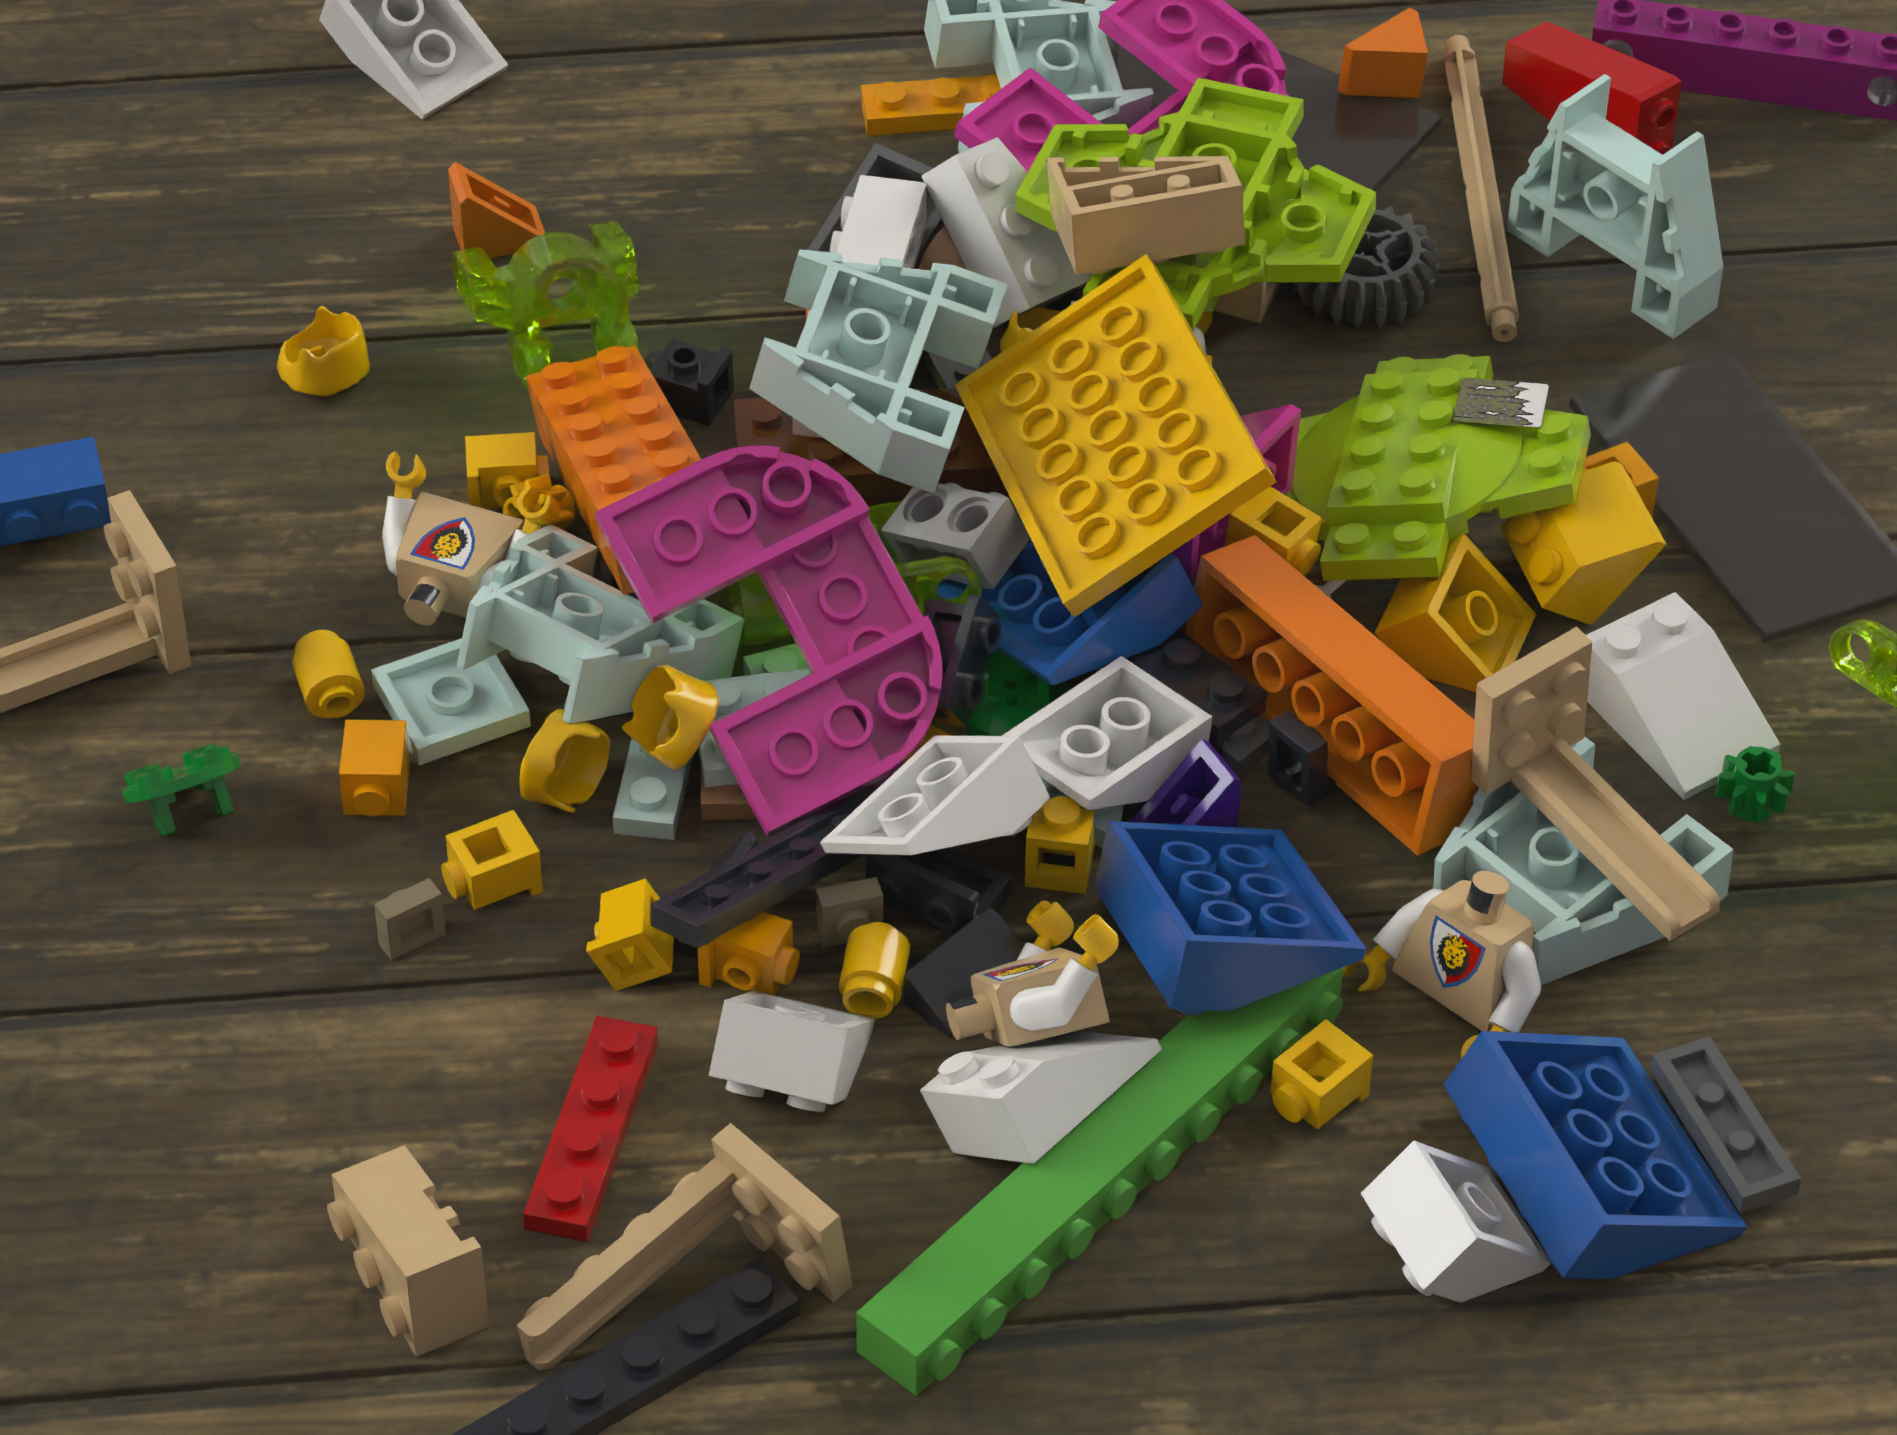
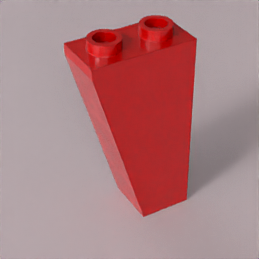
M1545 22L1506 42L1502 83L1549 121H1551L1562 102L1606 74L1611 77L1606 120L1662 155L1672 149L1682 81L1675 75L1550 22Z

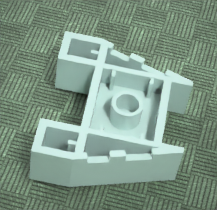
M928 0L924 32L935 68L994 64L1002 89L1031 67L1102 124H1126L1129 129L1150 113L1154 95L1152 88L1123 90L1112 56L1113 53H1118L1120 44L1098 28L1101 13L1116 1L1085 0V4L1061 0ZM983 102L966 103L963 118ZM959 141V153L969 149L966 145Z
M1604 74L1559 105L1547 126L1549 132L1540 146L1534 149L1528 160L1530 163L1529 168L1525 174L1517 179L1511 190L1507 231L1546 257H1549L1581 234L1637 270L1631 312L1674 339L1717 308L1723 273V260L1704 135L1697 131L1664 155L1655 151L1606 120L1611 77Z
M799 249L784 301L810 310L809 316L796 348L766 337L764 338L749 389L877 474L934 494L965 407L909 388L923 350L975 369L979 368L1008 284L950 264L933 263L931 270L902 268V260L880 258L878 265L843 262L841 253Z
M550 524L518 539L510 549L509 559L506 562L501 561L495 568L493 579L488 587L482 585L470 601L456 667L465 670L507 649L514 658L524 662L535 663L557 674L562 682L570 685L562 720L572 724L633 712L631 704L637 688L647 675L658 666L669 665L703 681L730 678L745 619L705 599H701L652 624L638 599L628 594L623 595L620 590L592 577L598 553L597 546Z
M1584 736V739L1571 747L1593 768L1595 744ZM1511 781L1487 795L1479 788L1473 797L1472 808L1460 827L1455 826L1435 858L1433 889L1445 891L1460 880L1471 881L1473 875L1479 871L1496 872L1507 879L1509 891L1505 904L1528 918L1534 927V932H1536L1533 936L1532 951L1534 952L1541 985L1665 938ZM1686 814L1660 836L1715 889L1721 901L1728 895L1733 848Z

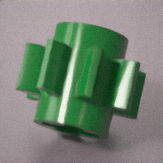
M1748 746L1737 757L1728 754L1724 757L1722 773L1718 775L1715 795L1719 798H1729V814L1732 816L1736 815L1746 821L1762 822V820L1772 814L1773 810L1782 814L1786 811L1788 796L1792 792L1795 773L1791 770H1781V754L1764 747Z

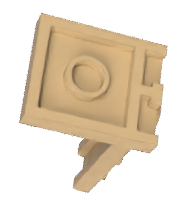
M130 490L107 498L111 523L104 525L107 543L118 561V565L111 567L112 579L120 598L126 603L1 648L0 713L156 655L159 656L169 674L191 666L177 566Z
M1575 627L1477 683L1471 780L1485 795L1511 781L1671 941L1720 911V898L1715 889L1571 747L1584 739L1593 643L1578 627Z
M730 1123L711 1139L715 1155L713 1160L698 1172H692L683 1177L675 1186L672 1194L650 1213L637 1216L627 1226L623 1235L600 1255H593L587 1258L577 1268L573 1278L550 1297L539 1299L527 1310L523 1320L516 1325L526 1360L538 1370L546 1371L552 1369L732 1215L740 1221L744 1234L758 1249L766 1251L771 1248L784 1260L791 1276L803 1288L811 1290L816 1287L834 1303L853 1287L840 1216Z

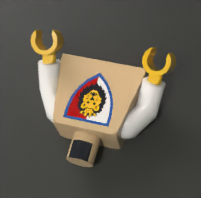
M396 451L392 452L386 461V471L396 486L394 497L388 496L382 540L388 570L397 576L399 595L406 600L404 604L405 613L415 623L425 626L434 624L442 611L467 617L470 601L482 585L488 587L493 579L495 568L501 561L506 562L509 559L510 549L514 543L524 536L556 523L560 516V507L557 500L549 494L545 499L542 509L533 513L534 507L539 500V492L532 486L523 489L519 494L517 507L526 518L525 523L519 518L422 491L417 500L411 499L412 490L418 488L424 482L426 468L416 454L413 471L406 476H399L400 456Z
M1492 871L1476 872L1471 881L1460 880L1445 891L1435 888L1428 890L1398 910L1373 938L1377 945L1369 954H1364L1363 960L1342 967V977H1349L1364 962L1368 966L1369 977L1359 987L1358 992H1369L1377 990L1383 985L1387 973L1385 963L1392 957L1395 960L1393 972L1481 1031L1519 1033L1541 991V981L1534 952L1532 951L1534 927L1528 918L1505 904L1509 883L1502 875ZM1478 1035L1472 1036L1471 1038L1466 1040L1462 1047L1461 1058L1465 1055V1053L1473 1044Z
M1041 901L1031 910L1027 917V923L1039 935L1033 944L1025 943L1016 961L972 975L971 985L974 996L947 1003V1018L954 1037L959 1040L983 1033L985 1038L1010 1047L1110 1022L1097 964L1108 959L1118 948L1119 940L1117 933L1099 915L1094 914L1078 928L1073 936V939L1086 951L1083 955L1060 947L1051 950L1052 947L1060 945L1072 935L1074 923L1071 916L1058 902L1050 904L1048 901Z

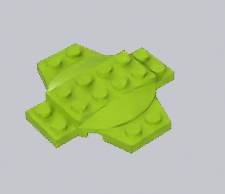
M1197 78L1181 110L1177 113L1159 117V128L1145 134L1132 133V135H1129L1126 124H1055L1016 192L1015 200L1017 213L1058 233L1051 217L1046 157H1064L1065 167H1100L1101 157H1119V167H1155V157L1228 156L1242 184L1245 245L1229 247L1216 254L1196 253L1174 257L1166 262L1155 264L1190 328L1194 331L1204 311L1213 312L1221 295L1242 289L1253 283L1340 282L1376 210V192L1319 164L1309 168V170L1304 168L1297 157V145L1292 141L1304 117V99ZM1128 266L1114 268L1104 274H1092L1083 290V297Z
M1455 354L1446 358L1413 359L1410 357H1398L1390 361H1379L1375 374L1365 375L1360 395L1344 402L1328 413L1300 419L1293 487L1286 496L1322 517L1319 538L1325 541L1320 558L1323 581L1440 577L1449 542L1462 533H1469L1467 520L1478 513H1492V509L1495 508L1496 514L1501 519L1575 503L1591 437L1588 416L1544 409L1540 427L1455 421L1453 418L1462 379L1492 380L1493 369L1490 356L1470 357L1465 354Z

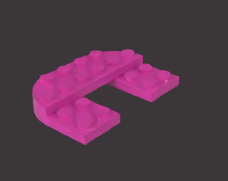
M1118 0L1101 13L1098 25L1100 30L1178 89L1177 92L1128 129L1129 135H1132V133L1145 134L1158 129L1159 117L1179 112L1197 78L1289 96L1286 93L1284 81L1286 67L1274 44L1262 30L1224 0ZM1030 67L958 121L954 137L969 149L998 137L1028 172L1055 124L1102 123Z
M745 446L718 452L596 511L595 519L652 624L755 572L758 573L812 674L710 725L709 731L763 831L769 837L871 784L874 787L881 784L915 754L928 733L936 712L942 686V657L935 629L928 615L923 617L868 517L870 509L855 488L837 471L815 458L812 462L796 455L779 452L780 447Z

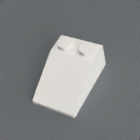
M326 0L319 18L320 22L352 63L422 120L507 70L508 67L507 62L459 0Z
M1676 592L1586 635L1593 642L1587 702L1683 800L1717 784L1718 775L1722 773L1724 757L1727 754L1737 757L1748 746L1764 747L1779 753L1780 743L1715 632Z
M1120 656L1002 736H1020L1039 776L1086 809L1092 810L1148 801L1201 739L1209 741L1212 716Z
M933 736L828 834L820 844L825 853L914 855L1000 836H1010L1025 829L1031 823L1032 815L1050 796L1020 736Z
M1073 1031L1017 1046L1007 1047L1000 1045L955 1054L940 1065L938 1069L939 1074L920 1091L954 1154L1034 1164L1159 1053L1162 1048L1158 1040L1154 1038Z

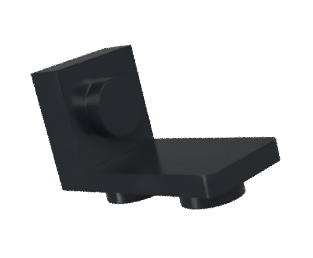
M1285 711L1269 721L1268 775L1308 807L1339 789L1336 781L1327 774L1328 742L1319 731L1313 727H1308L1289 711Z

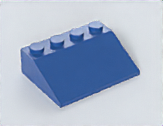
M1031 538L993 590L927 574H922L908 587L911 593L924 603H927L928 599L966 604L969 595L982 596L1001 617V639L997 650L1052 686L1106 666L1120 656L1127 658L1161 645L1203 606L1180 561L1170 553L1074 617L1062 603Z
M1108 822L1094 889L1170 1009L1190 1015H1200L1205 1013L1206 1010L1232 1011L1363 960L1366 947L1282 830Z
M1481 1031L1443 1084L1458 1108L1461 1119L1471 1129L1487 1155L1490 1166L1502 1179L1515 1200L1519 1213L1531 1226L1547 1252L1550 1263L1558 1270L1562 1278L1613 1279L1739 1237L1747 1229V1225L1624 1038Z

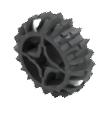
M1392 206L1384 210L1376 209L1340 282H1291L1292 291L1298 293L1302 306H1312L1314 308L1316 318L1327 315L1332 316L1335 326L1347 321L1354 323L1358 330L1362 324L1372 323L1380 330L1384 321L1387 320L1401 325L1406 315L1418 316L1420 307L1423 304L1429 303L1431 295L1434 293L1435 281H1438L1439 263H1437L1438 251L1435 248V240L1427 235L1426 226L1413 224L1412 214L1396 216Z

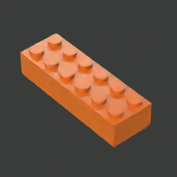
M632 345L628 347H608L598 352L596 356L572 363H552L544 367L541 372L526 376L538 434L565 486L572 495L575 505L623 595L632 593L634 590L595 519V512L702 460L637 347Z
M1256 535L1201 555L1194 589L1203 606L1187 620L1185 634L1268 694L1266 709L1260 714L1264 719L1270 721L1285 711H1289L1305 725L1319 731L1328 742L1327 774L1336 781V785L1412 852L1418 856L1443 845L1455 826L1460 827L1473 806V797L1479 790V787L1471 780L1475 720Z

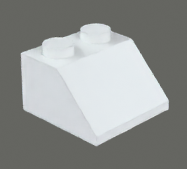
M758 991L724 1000L709 1076L727 1080L725 1089L733 1093L763 1097L764 1090L768 1089L789 1094L787 1104L809 1111L824 1112L826 1103L833 1105L847 1098L872 1034L875 1019Z
M1413 1141L1360 1193L1375 1215L1371 1219L1374 1229L1386 1242L1397 1249L1406 1263L1402 1268L1405 1277L1414 1288L1426 1296L1435 1294L1462 1303L1543 1272L1551 1264L1548 1256L1490 1169L1484 1165Z

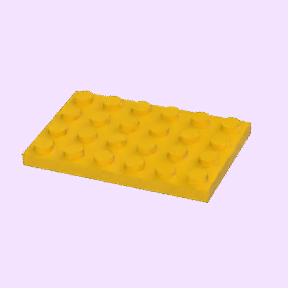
M1147 254L955 384L1062 603L1074 617L1277 482L1158 268Z

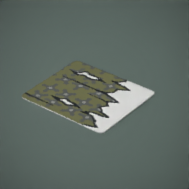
M1463 378L1453 419L1462 422L1540 427L1549 386L1539 383Z

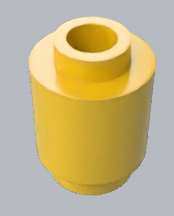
M316 630L304 635L296 643L292 666L308 710L317 717L329 719L346 716L356 709L364 698L365 688L347 642L330 630Z
M872 922L855 928L849 934L839 981V991L843 997L844 1007L852 1014L874 1019L882 1018L891 1012L893 1006L901 998L910 943L905 935L892 925L883 922Z

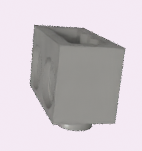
M938 483L934 494L912 487L881 529V532L905 570L992 590L1030 539L1026 528L1018 517V512L1013 502L1009 498L997 492H990L988 494L964 489L954 483Z

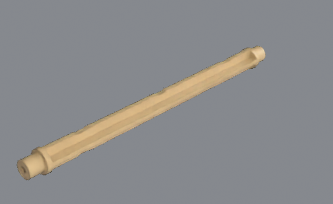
M1455 35L1446 42L1447 52L1444 55V64L1449 94L1452 97L1451 108L1462 176L1467 188L1465 195L1477 270L1481 276L1480 288L1487 325L1491 327L1493 338L1499 342H1508L1517 335L1516 323L1519 319V312L1484 103L1480 96L1481 85L1476 55L1470 48L1468 38L1463 35Z

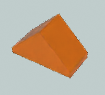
M1408 8L1345 45L1337 91L1344 95L1420 98L1428 51L1418 11Z
M454 162L449 167L448 175L453 229L465 263L541 249L548 242L536 206L457 162Z

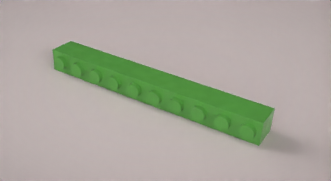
M1343 968L1232 1011L1206 1010L1205 1013L1200 1015L1189 1014L1159 1041L1162 1048L1159 1053L1034 1164H1021L856 1312L857 1353L915 1396L919 1395L935 1379L941 1381L948 1377L957 1367L965 1351L980 1338L985 1340L994 1335L1004 1322L1006 1314L1024 1297L1026 1299L1035 1297L1046 1285L1050 1274L1068 1257L1075 1259L1080 1256L1090 1244L1097 1230L1109 1219L1117 1220L1121 1218L1132 1206L1136 1195L1153 1179L1159 1181L1165 1178L1175 1166L1179 1155L1193 1142H1203L1216 1129L1220 1118L1236 1103L1244 1104L1249 1101L1259 1088L1262 1079L1272 1071L1273 1061L1325 1019L1330 1023L1335 1021L1343 1006V999L1340 997Z

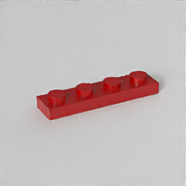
M596 1015L523 1213L525 1230L588 1242L659 1044L658 1027Z

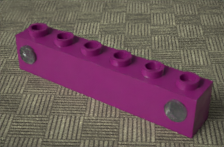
M1598 0L1592 41L1675 75L1682 81L1681 91L1897 121V34H1881L1847 29L1842 26H1823L1794 22L1784 18H1765L1744 15L1733 11L1707 10L1687 7L1682 4H1664L1642 0Z

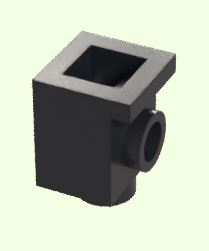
M671 338L663 351L652 349L645 359L646 365L678 417L710 426L734 391L733 350L722 346L718 353Z

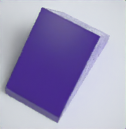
M1201 739L1130 822L1238 828L1241 780L1209 741Z

